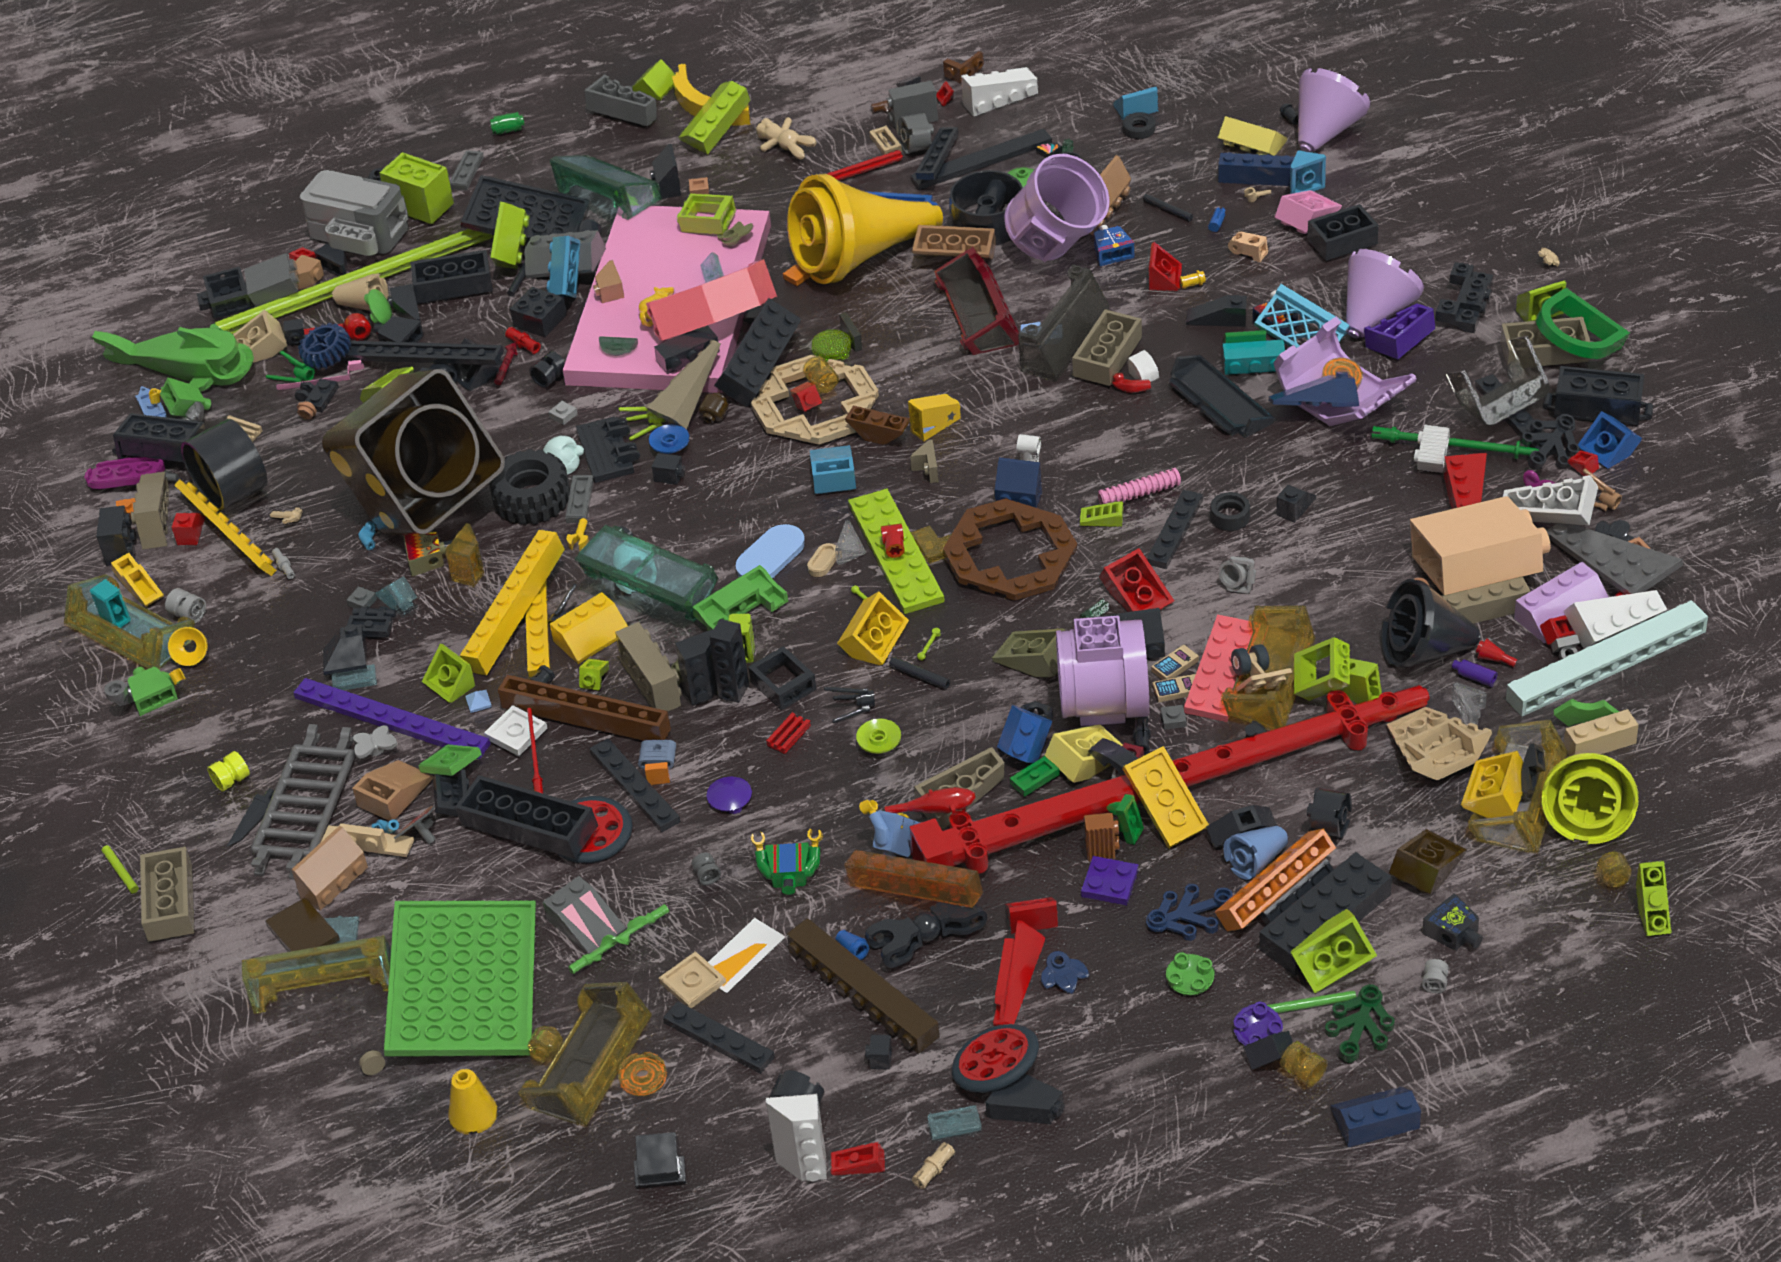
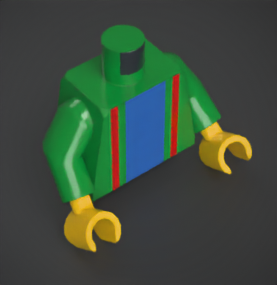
M809 829L807 835L812 841L811 846L809 842L765 845L766 849H763L765 842L764 834L761 832V842H755L753 834L751 835V843L757 850L754 851L757 868L767 880H772L773 887L782 888L784 894L791 895L795 893L796 887L806 885L807 879L814 874L820 865V847L818 843L823 839V834L820 830L818 831V837L813 839L812 829Z

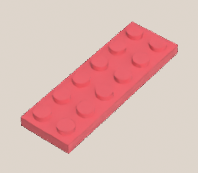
M1217 614L1184 706L1186 714L1228 722L1238 693L1236 687L1241 684L1244 676L1237 675L1234 672L1231 664V653L1234 649L1245 648L1249 653L1250 648L1254 646L1257 639L1260 623Z

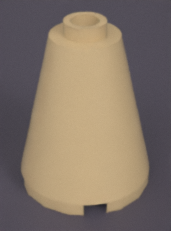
M370 274L336 286L332 296L338 305L370 311L369 305L364 300V295L368 294L372 289H377L388 299L389 293L386 280L380 278V274Z

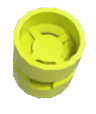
M236 751L223 757V762L218 761L207 767L211 780L222 792L232 787L234 780L240 782L250 775L247 764Z

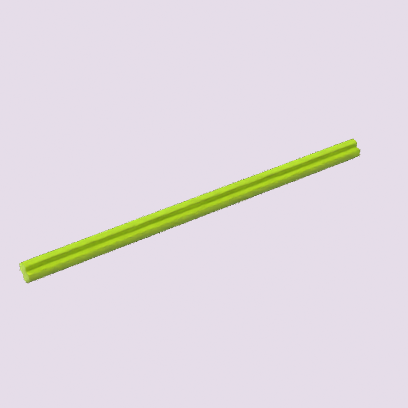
M467 229L217 321L215 324L223 331L234 334L263 310H266L276 319L333 298V291L338 285L370 274H380V278H387L411 269V262L443 257L492 239L494 235Z

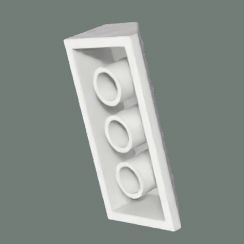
M817 1094L766 1098L776 1163L801 1181L827 1179L826 1152Z

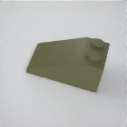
M1065 629L1012 632L994 654L992 660L1035 677H1053L1058 673L1056 631H1065Z

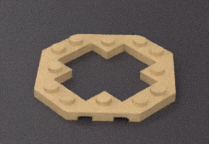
M809 355L774 367L770 378L765 380L759 390L758 397L753 399L751 405L766 433L822 444L855 433L856 431L845 421V417L853 405L871 409L879 395L877 387L863 366L856 364L853 367L846 366L842 361L832 359L823 361L819 360L818 356ZM816 373H820L826 384L845 378L857 396L841 402V408L846 415L810 426L804 414L784 420L774 404V401L789 397V390L785 386L786 383Z

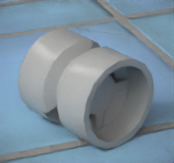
M175 588L167 596L165 609L168 613L193 624L200 621L206 610V602L201 597L180 588Z

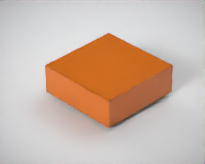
M797 264L783 273V279L796 286L810 277V273L805 272Z
M667 762L645 764L646 779L651 785L670 783Z

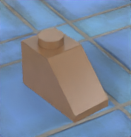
M301 255L295 261L297 265L295 272L299 278V283H297L298 290L314 286L324 276L320 260Z
M610 260L595 276L596 285H593L595 296H599L602 303L625 298L622 281L613 260Z

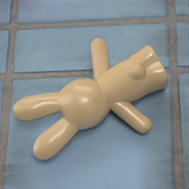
M764 118L756 128L758 137L768 140L761 145V151H767L779 144L782 149L789 150L797 159L805 157L803 150L798 144L813 147L816 145V140L812 136L798 135L795 131L789 130L792 123L791 118L785 119L782 128L768 118Z

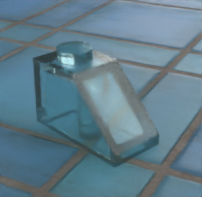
M404 576L376 592V596L395 610L401 608L404 611L413 606L412 601L417 598Z

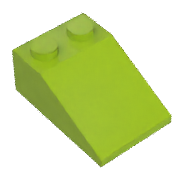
M1348 909L1327 920L1291 951L1292 956L1314 993L1377 956L1355 916Z

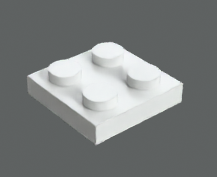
M515 706L510 707L484 732L485 737L489 738L496 745L520 756L531 745L528 713ZM532 716L536 740L547 729V724Z

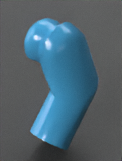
M371 521L366 522L359 532V539L367 550L375 547V542L372 538L376 532V526Z
M378 820L372 824L371 828L383 829L384 833L394 834L399 828V822L397 820H390L389 822Z

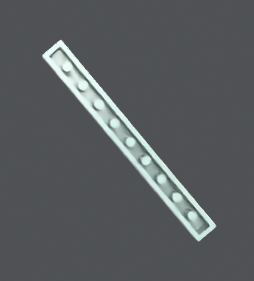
M1692 600L1685 604H1680L1674 609L1661 613L1650 620L1643 621L1639 625L1606 638L1593 646H1588L1584 650L1571 654L1558 662L1551 663L1538 671L1531 672L1523 678L1507 684L1506 701L1521 717L1705 633L1708 616Z

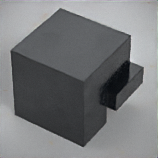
M676 1132L636 1136L637 1161H634L636 1188L686 1183L685 1158L680 1155V1141Z

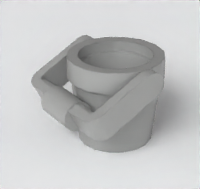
M1232 556L1230 560L1220 565L1218 570L1221 582L1227 586L1226 589L1228 591L1249 593L1251 591V586L1255 583L1256 576L1254 560L1246 557ZM1246 580L1247 587L1240 586Z

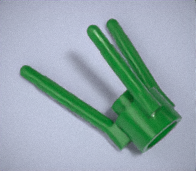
M281 350L280 354L296 366L293 372L296 378L266 375L267 379L296 383L312 380L315 371L313 368L306 366Z

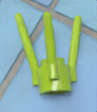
M620 407L618 409L619 411H649L645 407ZM650 411L643 415L626 418L627 421L647 418L649 424L653 423L650 427L629 437V440L632 441L661 427L662 423L666 422V420L658 418Z

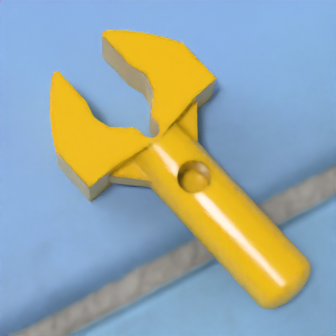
M585 518L579 520L575 534L567 535V545L571 550H573L574 544L578 541L579 551L588 546V535H584L588 523Z

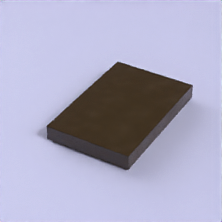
M305 897L265 920L267 927L299 964L340 941L337 932Z

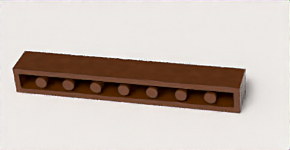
M506 675L498 688L501 706L504 709L515 706L527 712V708H531L532 715L643 741L665 740L671 730L669 715L666 710L511 675Z

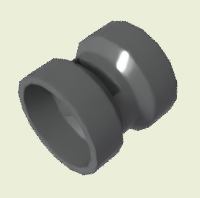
M710 853L698 854L692 860V868L697 873V878L701 884L710 885L718 881L721 871Z

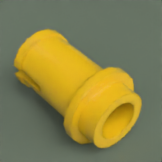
M1197 270L1194 274L1181 276L1180 283L1182 288L1198 284L1202 286L1203 283H1206L1204 272Z

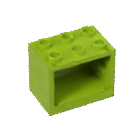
M402 152L380 172L382 182L396 184L400 187L401 196H404L407 213L410 217L432 224L454 204L447 167Z

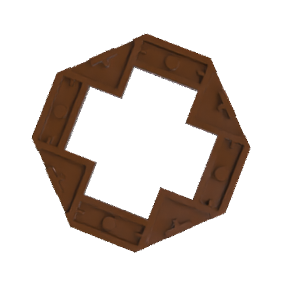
M1002 499L967 509L945 544L943 555L959 583L968 585V583L979 586L980 590L993 594L999 592L1007 595L1006 598L1018 600L1055 589L1060 576L1063 575L1069 565L1070 558L1077 550V542L1061 515L1009 499ZM1013 518L1021 532L1041 527L1054 548L1052 551L1038 554V561L1043 570L1009 580L1005 578L999 566L978 571L966 549L967 547L982 544L983 537L978 528Z

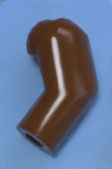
M887 100L870 105L872 113L880 111L890 112Z

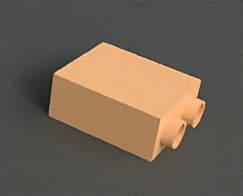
M1508 496L1410 519L1412 557L1444 595L1543 572V554L1550 552V540L1545 528H1537L1532 522L1529 511L1527 509L1520 510Z

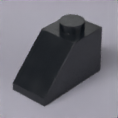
M327 242L314 252L316 259L320 260L323 270L337 277L347 274L346 251L332 248Z
M1287 485L1277 496L1276 515L1295 523L1314 502L1317 495L1298 487Z

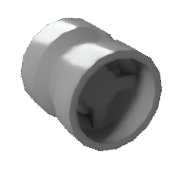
M1431 959L1425 963L1422 987L1427 992L1441 993L1446 990V977L1448 976L1449 969L1447 963L1439 959Z

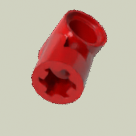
M902 523L881 526L882 542L885 545L886 554L892 558L902 556L905 552Z

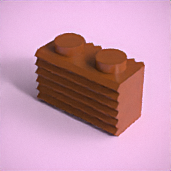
M1112 813L1084 815L1087 860L1091 861L1093 856L1115 859V850L1120 849L1119 837L1115 836L1119 834L1118 820L1113 821Z

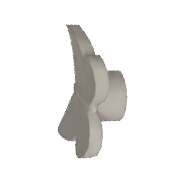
M387 726L376 728L370 735L358 733L353 736L356 743L355 755L357 758H364L368 755L377 756L384 750L393 749L397 746L396 738L389 734Z

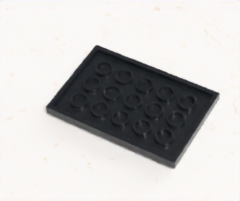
M480 175L461 220V228L494 235L500 202H505L525 209L527 216H529L528 227L524 229L526 243L535 235L575 233L579 223L585 218L590 200Z

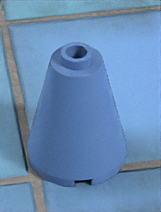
M1279 826L1235 834L1224 842V857L1226 862L1230 860L1233 868H1231L1233 873L1240 878L1248 880L1256 877L1287 846L1288 836L1286 831Z

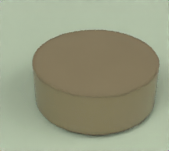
M369 1051L360 1058L359 1065L365 1074L374 1075L384 1068L385 1060L379 1051Z

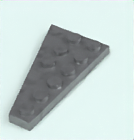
M1557 523L1546 530L1550 541L1579 562H1583L1625 595L1645 592L1683 566V560L1575 524Z

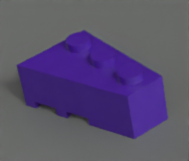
M1417 303L1397 312L1396 317L1390 320L1384 318L1380 320V324L1372 328L1370 326L1365 327L1366 348L1399 359L1435 330L1433 309Z

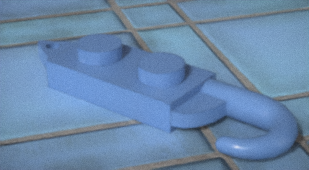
M141 386L136 399L143 415L167 418L161 402L151 404L149 399L150 389Z

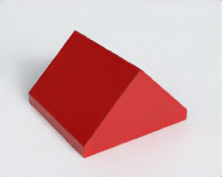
M1153 242L1151 244L1149 262V290H1179L1182 263Z
M1052 897L1005 904L1011 934L1016 933L1017 920L1025 922L1035 930L1058 927L1057 903Z

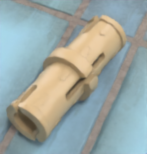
M943 1142L931 1157L929 1156L925 1159L923 1167L912 1177L913 1183L918 1188L924 1189L935 1175H939L942 1172L944 1164L955 1154L954 1149L949 1144L946 1145Z

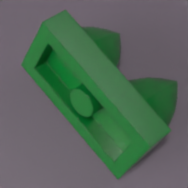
M1125 794L1121 802L1111 803L1106 809L1118 817V819L1113 821L1118 820L1119 832L1124 834L1126 843L1135 844L1144 830V826L1134 795Z

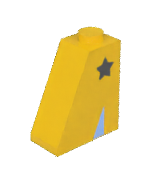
M947 394L908 401L910 430L922 441H926L961 419L960 403Z

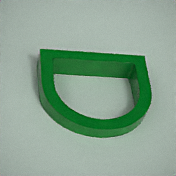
M1564 288L1547 299L1536 316L1538 329L1550 342L1571 354L1584 358H1604L1620 350L1630 335L1629 331L1568 288ZM1562 311L1570 318L1583 317L1586 329L1602 341L1587 342L1565 334L1554 324L1551 315Z

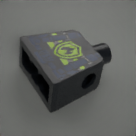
M1455 893L1423 918L1422 934L1452 950L1459 949L1465 943H1468L1473 948H1477L1483 941V936L1477 933L1479 917Z

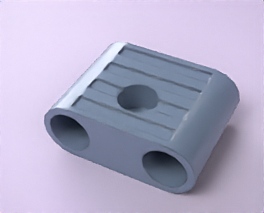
M672 740L643 741L640 748L639 767L645 769V764L667 762L668 769L674 766L676 743Z

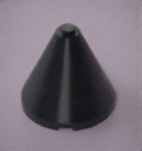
M1415 579L1404 580L1396 587L1387 603L1386 608L1391 609L1388 622L1382 621L1381 644L1387 662L1396 665L1395 667H1412L1473 648L1480 641L1481 634L1478 627L1423 581Z

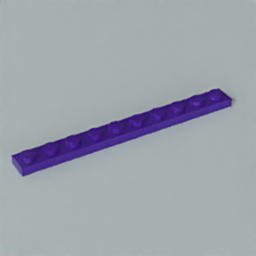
M307 678L293 692L295 699L377 726H387L389 730L440 747H445L448 744L478 747L483 755L491 745L490 739Z

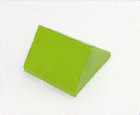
M661 59L648 69L632 88L634 92L640 91L661 101L674 87L672 76L676 75Z
M440 644L422 682L445 700L452 703L475 687L471 665L444 644Z

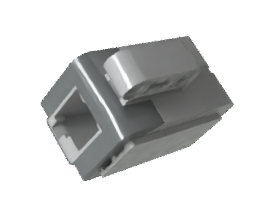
M324 170L316 175L300 195L310 237L328 242L329 246L335 249L367 256L376 253H388L408 230V213L404 196H401L400 187L396 184Z

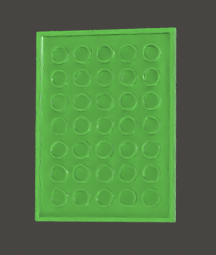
M395 901L384 1045L385 1056L531 1055L536 901Z

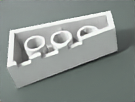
M1027 67L1010 69L1002 73L993 71L991 74L986 75L977 73L975 76L970 77L968 75H961L963 106L973 117L1038 94L1037 78Z
M1588 475L1583 476V479L1573 480L1571 478L1565 479L1564 482L1552 484L1548 482L1537 487L1526 486L1504 490L1503 497L1508 496L1520 510L1527 509L1531 515L1532 522L1589 525L1598 485Z
M1657 590L1575 602L1563 612L1575 634L1578 635L1583 649L1626 629L1639 625L1643 621L1650 620L1665 612L1667 608Z

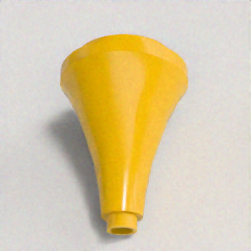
M828 174L810 175L802 181L791 199L787 218L788 237L793 256L798 265L805 272L810 273V277L820 284L839 282L863 261L894 244L916 237L918 225L942 226L943 213L938 205L932 206L929 202L881 197L855 189Z

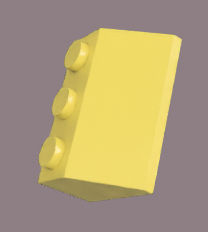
M1226 116L1218 136L1219 139L1224 141L1223 144L1226 146L1234 147V145H1238L1241 150L1251 152L1252 149L1257 151V155L1272 156L1278 153L1288 139L1276 131Z

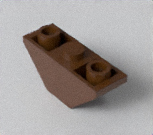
M853 405L845 417V421L865 441L885 445L903 434L910 422V418Z

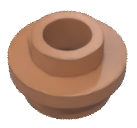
M300 402L297 406V414L304 419H311L317 413L316 408L310 402Z

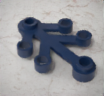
M1188 884L1185 887V894L1177 909L1168 913L1170 907L1177 904V894L1174 891H1167L1163 895V901L1159 909L1152 910L1146 917V925L1155 932L1167 929L1180 933L1183 939L1187 941H1192L1196 938V927L1190 924L1182 925L1174 921L1181 919L1203 926L1207 933H1215L1218 931V920L1214 917L1200 916L1197 913L1221 907L1233 896V893L1228 888H1218L1214 892V898L1190 905L1192 900L1199 897V887L1196 884Z

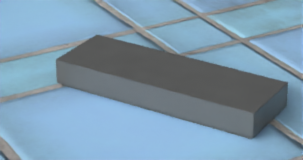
M465 151L450 180L451 189L468 190L484 158L483 152Z
M593 475L573 476L565 516L566 523H579L581 518L587 520L594 484Z

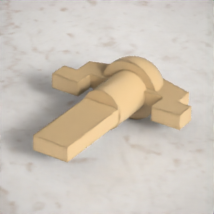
M300 508L285 512L273 511L270 517L285 518L282 522L287 524L288 522L299 521L303 511Z

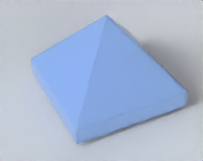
M487 690L476 691L465 696L470 713L492 707Z

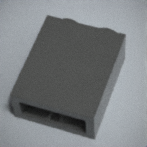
M931 80L889 89V97L886 98L888 108H890L888 119L890 123H893L896 130L897 120L903 116L925 113L928 123L938 121L936 90Z
M287 253L244 269L247 294L255 307L298 291L297 283H299V278L295 272L297 265L294 259L289 258Z

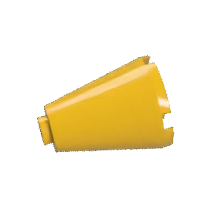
M469 1069L459 1070L452 1076L450 1090L449 1121L456 1131L463 1134H469V1132L473 1131L481 1133L490 1128L497 1118L495 1100L476 1074Z

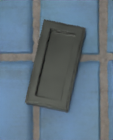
M846 312L839 314L841 330L854 351L862 350L860 332Z

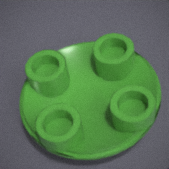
M372 289L368 294L364 295V300L369 305L371 311V320L374 323L385 324L393 317L391 306L383 293L377 289Z
M1178 953L1167 967V982L1178 993L1184 995L1200 994L1206 991L1214 981L1212 962L1210 959L1199 955Z

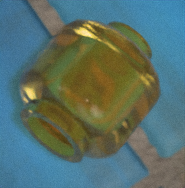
M1608 852L1600 857L1597 862V871L1604 884L1608 886L1620 887L1627 883L1631 876V867L1625 856L1620 852Z
M540 1026L534 1031L527 1044L528 1051L531 1057L538 1062L552 1061L563 1045V1038L556 1028Z

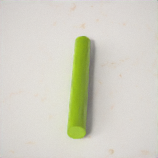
M104 846L102 852L129 891L136 893L139 887L110 846Z

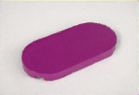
M146 457L109 460L96 464V468L93 470L89 468L84 478L87 486L93 489L135 485L140 482L141 475L164 472L165 466L162 459Z

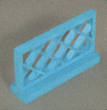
M1280 284L1275 295L1257 318L1254 325L1261 330H1266V333L1276 339L1284 340L1286 345L1290 347L1294 345L1297 348L1300 345L1297 344L1296 339L1306 337L1308 341L1311 339L1310 336H1315L1318 332H1309L1307 324L1314 323L1320 329L1325 323L1336 316ZM1278 301L1283 304L1285 310L1274 311V303ZM1298 313L1301 315L1302 320L1292 322L1290 314ZM1286 314L1288 322L1278 324L1276 316ZM1266 317H1272L1274 325L1267 326L1261 321ZM1339 319L1341 324L1335 331L1339 342L1341 339L1343 340L1349 328V324ZM1303 325L1305 333L1295 334L1293 326ZM1289 327L1291 335L1284 336L1280 334L1279 328Z

